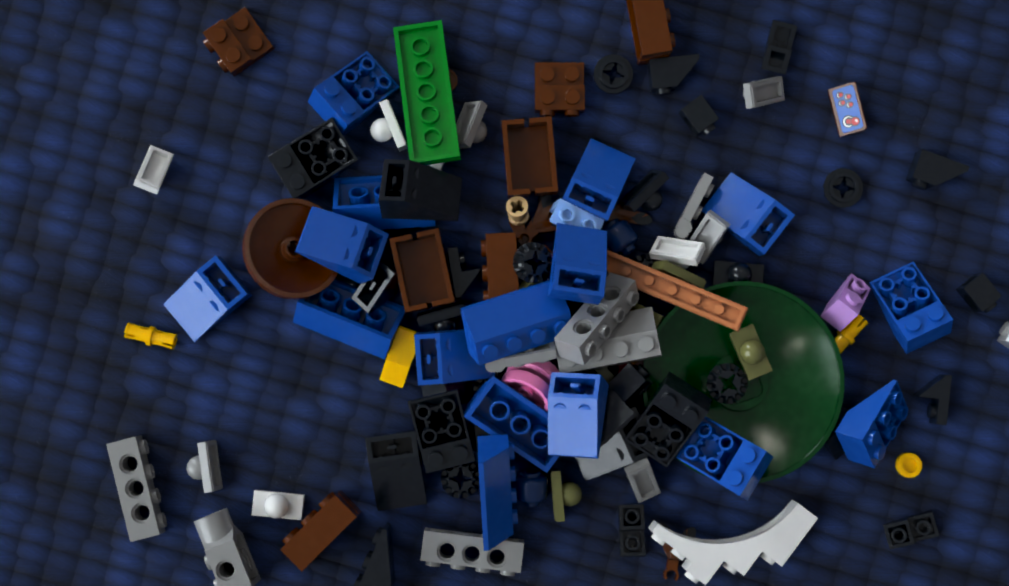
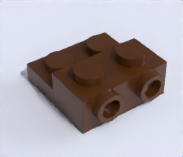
M246 7L225 21L221 19L203 32L206 37L203 43L211 53L216 51L220 57L217 60L219 66L225 73L230 71L234 77L275 49Z
M535 62V113H540L541 117H554L555 113H565V117H578L580 113H584V62Z

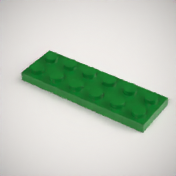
M442 20L393 27L409 160L423 165L461 160Z

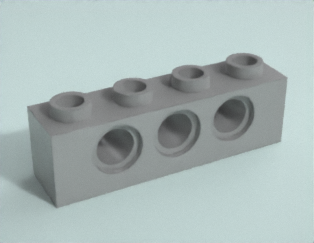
M609 273L606 277L604 298L598 305L584 303L554 338L559 357L585 365L596 354L598 348L610 337L616 326L624 320L625 315L637 304L639 293L634 279Z
M142 435L106 444L130 542L166 532L167 519L164 512L161 513L160 510L161 495L159 489L154 486L153 478H155V471L153 465L148 462L149 446L147 441L143 440ZM131 456L137 460V468L135 470L128 466V459ZM136 481L143 484L144 489L141 494L134 490V483ZM142 505L149 509L150 514L148 518H144L140 514V507Z
M425 527L420 561H426L425 565L440 567L442 563L450 564V568L456 570H465V567H475V571L480 573H490L491 569L499 570L501 575L515 576V573H521L524 539L507 538L491 550L484 551L483 534ZM445 543H449L454 547L455 551L451 555H444L440 547ZM471 546L476 547L480 553L478 557L473 559L465 554V550ZM493 550H501L505 556L501 561L496 562L491 559L490 553Z

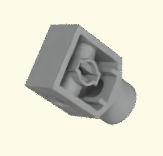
M227 508L194 521L205 549V564L208 570L213 571L215 576L214 586H254L261 580L244 535L233 524ZM228 562L233 565L234 570L229 568Z

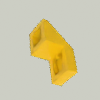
M403 326L398 327L379 380L400 388L404 387L411 364L416 356L414 341L416 331Z

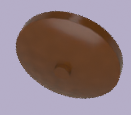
M286 198L269 203L255 214L244 233L242 252L249 274L261 288L280 298L303 299L311 297L327 288L338 275L337 272L295 252L311 207L321 208L310 201Z

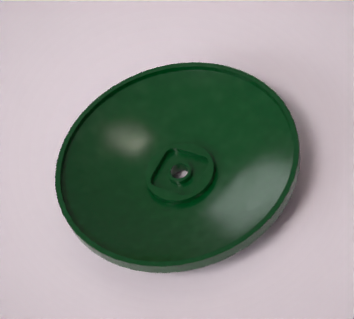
M734 281L707 287L704 290L749 308L741 328L750 324L754 325L773 371L750 381L747 380L748 387L745 396L735 403L723 404L714 400L707 390V377L710 371L723 363L734 364L743 370L728 334L734 330L675 306L657 327L662 357L643 360V366L650 372L649 378L654 383L642 395L644 407L670 371L712 399L709 413L706 417L773 456L759 483L780 478L809 461L828 440L837 423L845 389L843 363L838 346L820 316L801 299L783 289L751 281ZM734 375L728 379L718 377L724 384L723 390L727 388L736 390L731 383ZM679 460L681 463H683V464H684L685 466H687L688 468L694 470L695 472H697V473H699V474H701V475H704V474L700 473L699 471L695 470L694 468L690 467L689 465L685 464V463L682 462L681 460Z

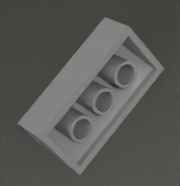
M652 307L629 311L625 315L624 320L616 326L610 337L603 342L596 354L585 365L559 357L556 348L559 372L581 373L662 357Z

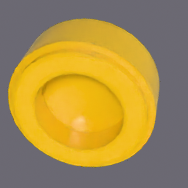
M902 453L896 459L895 468L901 476L913 478L920 474L922 461L916 454Z

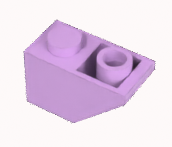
M851 273L829 300L820 317L841 332L859 315L871 288L862 279L857 278Z

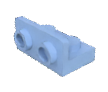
M561 198L553 202L549 211L552 213L550 222L555 225L561 223L601 230L605 221Z

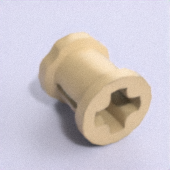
M514 196L507 201L506 210L509 222L515 226L527 223L530 218L527 200L521 196Z

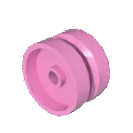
M550 361L545 363H529L521 367H508L501 380L545 411H548V391L551 372H559V370Z

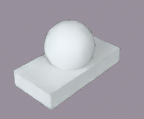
M386 99L379 102L385 118H379L372 123L370 127L371 136L378 142H387L393 137L399 152L407 149V143L389 100Z
M150 145L133 185L158 194L174 154Z
M658 236L649 255L650 259L667 260L683 269H687L690 265L698 266L706 248L704 242Z
M254 490L251 515L274 519L302 520L305 494Z

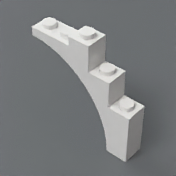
M791 500L777 516L763 526L731 538L700 539L674 532L655 520L652 521L648 528L653 532L651 538L662 546L666 542L673 548L670 552L683 561L686 557L681 566L687 571L684 574L695 584L700 581L706 585L723 562L722 566L735 575L738 571L743 576L759 555L770 565L776 562L782 567L818 518L802 505Z

